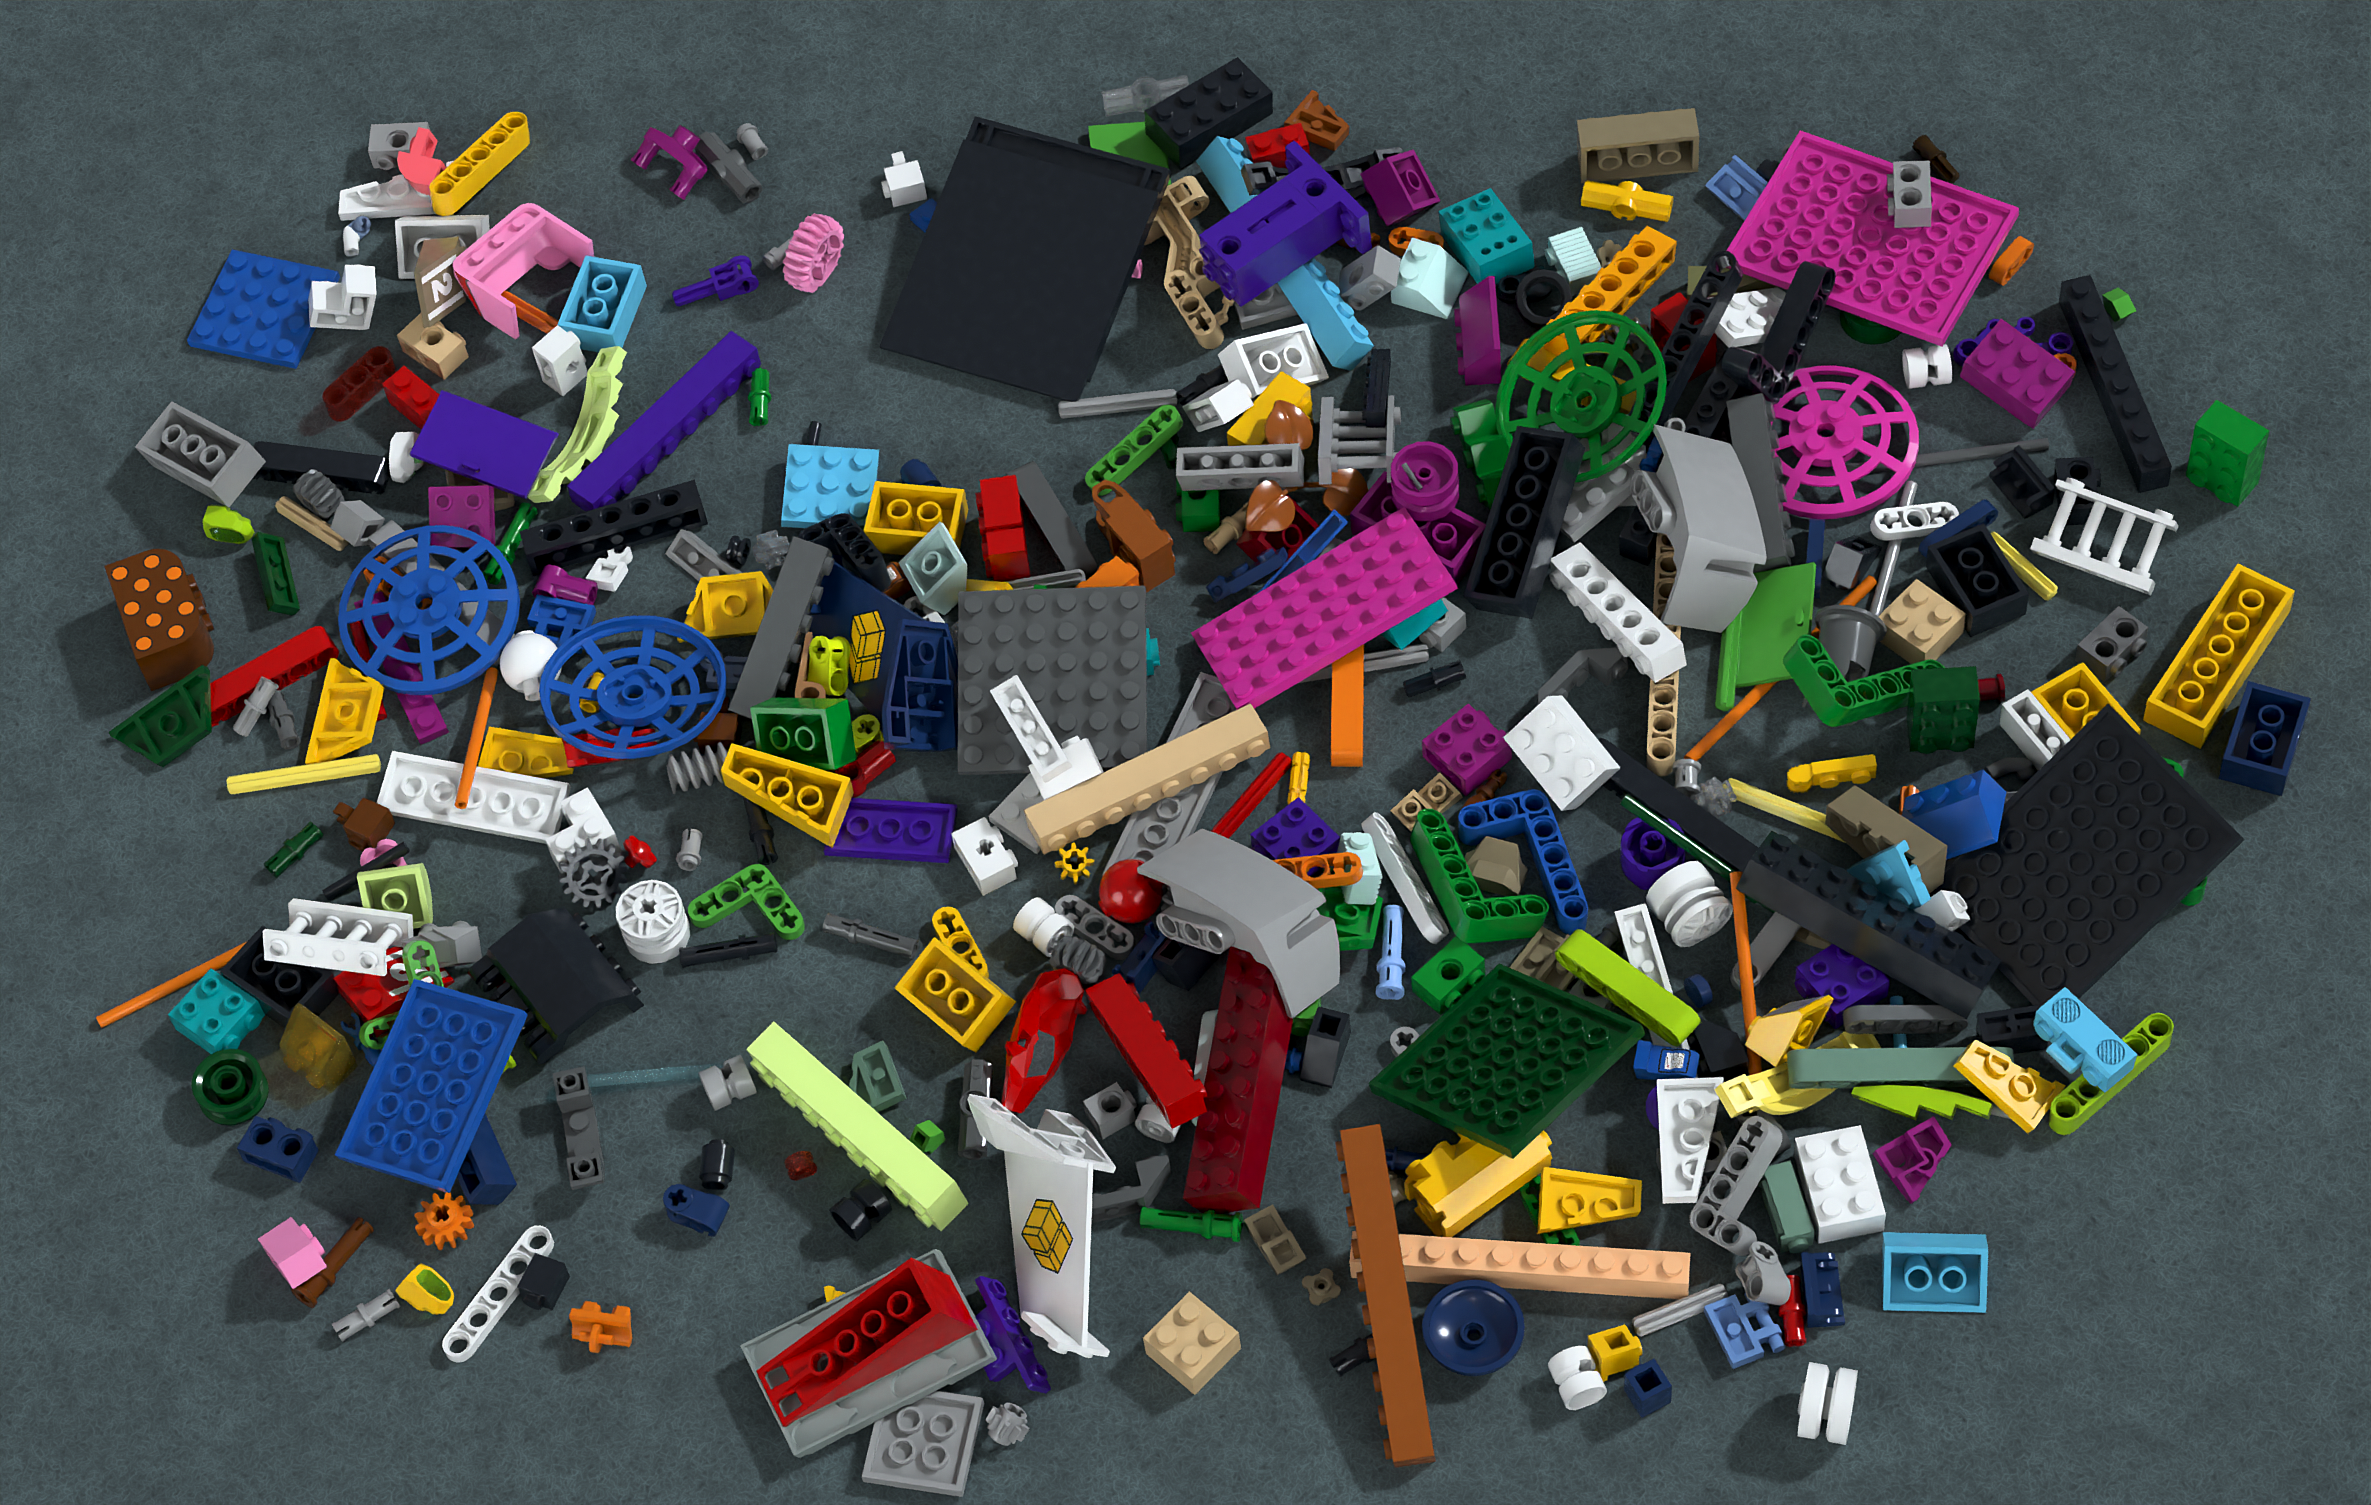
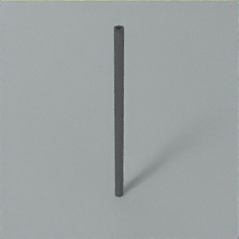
M2048 438L1919 454L1917 455L1914 467L1999 457L2014 450L2018 445L2026 453L2049 450ZM1905 456L1896 457V459L1901 462H1903ZM1865 462L1845 464L1847 472L1857 469ZM1880 463L1870 473L1890 471V469ZM1833 467L1811 468L1806 473L1820 477L1835 476ZM1779 475V483L1787 484L1789 478Z

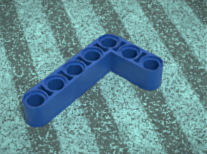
M1531 789L1463 807L1458 815V837L1460 841L1466 845L1474 846L1478 845L1485 836L1503 839L1524 833L1558 927L1563 933L1571 935L1576 929L1584 931L1587 925L1588 904L1545 793L1540 790ZM1535 808L1538 809V811H1530L1528 809ZM1499 816H1505V817H1508V818H1507V819H1501V818H1498V817H1499ZM1468 824H1476L1478 826L1471 827ZM1544 834L1548 837H1539L1538 835ZM1548 861H1557L1558 863L1551 864ZM1559 887H1565V888H1567L1568 890L1562 891V890H1559V889H1557V888H1559ZM1576 914L1578 917H1569L1568 915Z

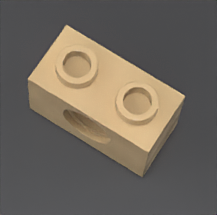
M421 313L397 335L404 353L444 380L469 357L465 348L466 341L457 332L451 333L445 329L440 321L431 327L424 328Z

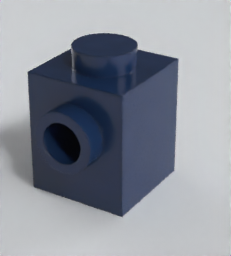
M1655 1359L1639 1364L1624 1374V1391L1641 1418L1671 1403L1672 1385Z

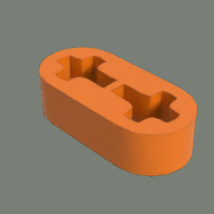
M1398 227L1389 234V248L1391 252L1399 256L1404 255L1412 238L1435 243L1444 249L1443 237L1434 231ZM1401 238L1406 239V241H1404L1403 244H1398Z
M2018 236L1996 260L1991 268L1989 278L2004 286L2031 256L2034 243L2022 236Z

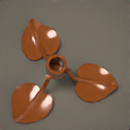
M1283 400L1275 401L1265 423L1264 433L1267 444L1299 443L1301 450L1309 448L1313 439V428L1306 414L1292 403ZM1338 469V472H1332V484L1304 482L1302 487H1280L1274 480L1263 481L1254 488L1250 495L1245 517L1246 530L1278 532L1286 529L1292 523L1295 515L1294 503L1286 495L1302 488H1326L1322 497L1324 506L1331 512L1335 509L1341 516H1350V513L1369 491L1366 481L1357 469Z

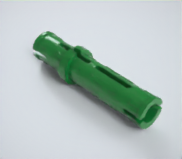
M529 503L520 504L500 544L495 546L501 551L510 565L514 562L516 558L515 552L522 541L519 531L528 529L538 513L534 506L530 512H527L531 506ZM492 556L482 573L485 580L488 579L489 575H492L488 583L498 585L503 572Z

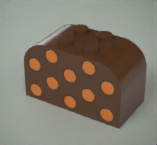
M151 549L104 566L135 659L151 691L182 680L201 665L208 666L214 654V644L210 631L215 629L209 613L206 611L205 600L201 590L198 588L193 573L187 575L177 555L164 549Z

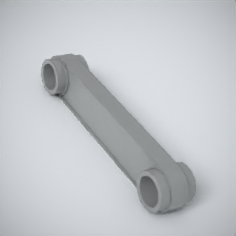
M1776 911L1750 944L1754 988L1801 928V925ZM1737 962L1730 973V980L1732 986L1736 990L1741 991L1739 965Z

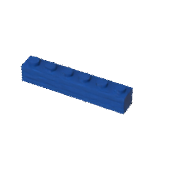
M1334 509L1257 593L1315 560L1348 524V521Z

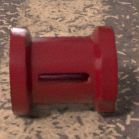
M2001 673L1996 674L1993 678L1978 679L1980 701L1998 699L1999 702L2005 701V684Z

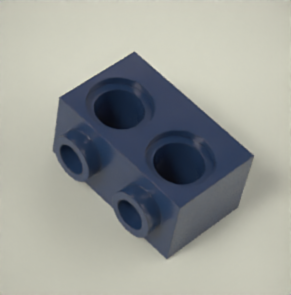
M255 1116L237 1147L244 1162L301 1183L319 1151L313 1136L306 1130L301 1128L292 1130L285 1127L282 1122L275 1118L269 1117L266 1120ZM271 1139L268 1143L260 1145L264 1140ZM299 1150L296 1154L289 1155L292 1151Z

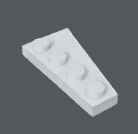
M453 161L446 162V167H448ZM402 174L392 177V180L386 183L379 184L375 181L340 191L338 214L341 221L356 220L358 216H366L369 219L436 214L432 208L431 196L416 191Z

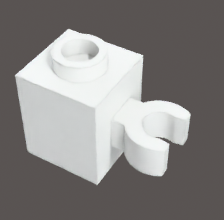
M903 151L891 154L894 166L884 169L886 180L881 182L885 199L891 197L893 207L927 199L918 160L906 163Z

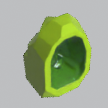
M212 504L207 507L203 518V529L208 538L236 544H243L252 538L255 532L251 526L250 519L242 517L237 510H231L225 505Z

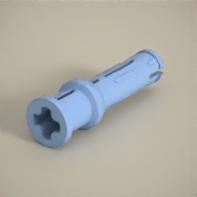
M1387 905L1383 908L1382 958L1377 963L1379 984L1376 986L1375 992L1377 997L1381 999L1399 1000L1405 993V989L1402 986V974H1404L1406 966L1401 959L1404 910L1398 905Z

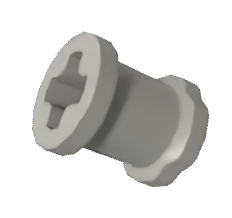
M1692 759L1675 761L1672 766L1673 773L1675 774V785L1673 787L1691 800L1696 799L1700 796L1697 778L1701 772V764Z

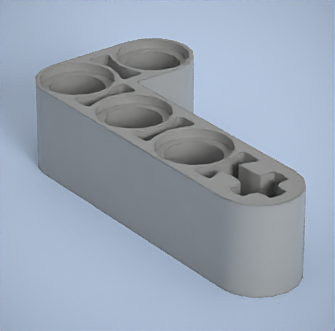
M1752 1116L1743 1123L1690 1214V1225L1696 1232L1738 1256L1748 1255L1751 1244L1757 1241L1755 1232L1737 1219L1781 1146L1782 1133L1777 1126L1759 1116ZM1748 1159L1747 1165L1741 1169L1742 1163ZM1731 1188L1730 1194L1724 1198L1725 1192ZM1714 1217L1712 1224L1707 1227L1708 1221ZM1739 1232L1738 1239L1733 1243L1734 1235Z

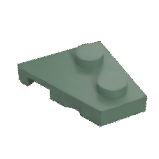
M883 1040L854 1054L852 1062L853 1076L850 1080L849 1088L877 1113L907 1099L889 1049Z

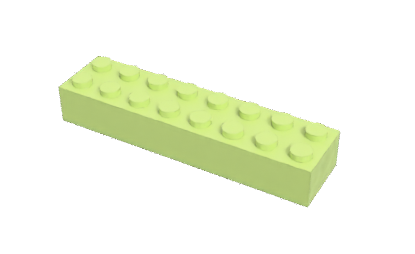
M774 1021L746 1049L753 1059L750 1062L751 1066L759 1073V1078L771 1089L775 1086L781 1092L780 1096L792 1108L797 1106L803 1112V1117L816 1128L819 1125L826 1132L824 1135L836 1147L839 1148L841 1145L848 1152L847 1156L857 1166L861 1168L864 1165L870 1171L869 1175L881 1187L886 1185L893 1192L892 1196L902 1206L906 1208L909 1205L916 1212L914 1215L927 1228L933 1224L942 1231L969 1204L954 1179Z

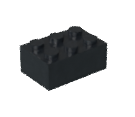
M1984 523L1928 546L1926 568L1946 600L1966 613L1964 628L1970 637L2026 615L2029 593Z
M262 925L220 970V973L223 977L257 999L266 1016L299 1038L340 992L333 980V973L326 968L264 960L263 930L267 928Z

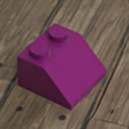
M1414 149L1387 157L1360 173L1365 190L1373 198L1377 206V213L1387 226L1398 223L1440 202Z

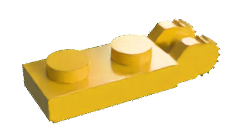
M1870 754L1811 762V764L1791 767L1789 772H1787V787L1790 792L1804 793L1816 785H1820L1821 788H1833L1839 782L1867 783L1871 778H1876V757Z

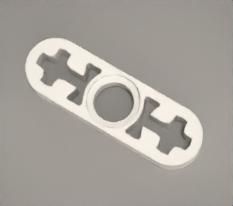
M1948 502L1886 508L1876 513L1871 521L1870 529L1876 538L1884 541L1928 536L1957 517L1959 512L1954 505ZM1910 515L1918 517L1922 522V526H1912L1908 522L1907 517Z

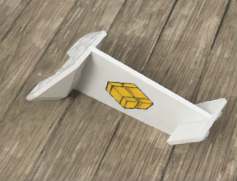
M969 1094L967 1101L980 1135L995 1148L1004 1150L1021 1318L1031 1326L1030 1331L1043 1337L1049 1342L1048 1347L1057 1353L1066 1354L1067 1351H1071L1086 1358H1092L1093 1355L1108 1357L1110 1351L1088 1332L1093 1169L1114 1173L1116 1166L1090 1130L1069 1113L1045 1109L1038 1128L1033 1129L1029 1128L996 1099Z

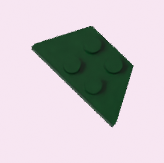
M201 665L109 731L110 736L145 756L153 763L161 767L166 766L212 732L209 668Z

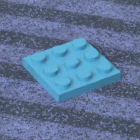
M789 444L781 527L808 528L834 515L846 513L851 515L864 531L874 483L877 481L879 450Z

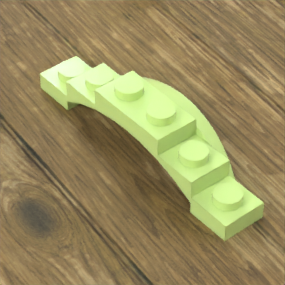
M620 346L601 348L593 365L589 368L584 400L576 426L558 457L546 468L540 470L527 496L534 503L553 501L561 490L560 485L573 481L581 473L582 466L591 464L602 453L607 439L614 432V425L619 415L611 407L617 402L618 393L623 385L615 376L622 369V362L627 354Z

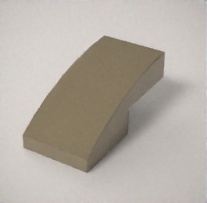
M1273 1204L1244 1219L1243 1224L1276 1275L1289 1270L1307 1259L1291 1230H1287Z

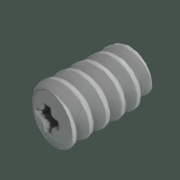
M721 742L717 744L716 753L707 745L705 746L704 756H701L697 748L693 749L691 759H689L684 751L681 752L679 762L676 761L672 754L669 755L666 766L673 794L676 793L677 784H679L684 792L688 791L689 781L692 782L696 789L700 788L702 778L708 786H711L714 775L720 783L724 782L721 768L728 750L724 748Z

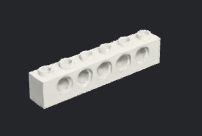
M1581 542L1551 558L1550 566L1552 573L1549 574V577L1557 590L1562 589L1573 606L1578 605L1583 610L1587 620L1590 623L1595 622L1600 627L1604 637L1607 640L1612 639L1617 644L1621 654L1624 657L1629 656L1634 661L1636 668L1641 674H1647L1656 683L1687 665L1683 643Z

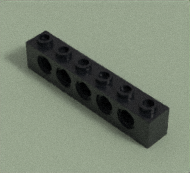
M694 479L519 532L532 575L536 576L541 574L546 565H555L563 568L608 554L607 551L611 549L617 552L626 547L637 546L677 534L681 529L687 531L708 525Z

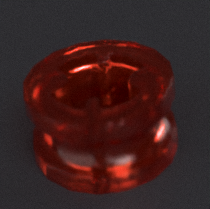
M799 1151L785 1159L784 1164L786 1169L789 1170L788 1175L791 1180L798 1181L816 1173L817 1166L813 1162L814 1158L811 1152Z

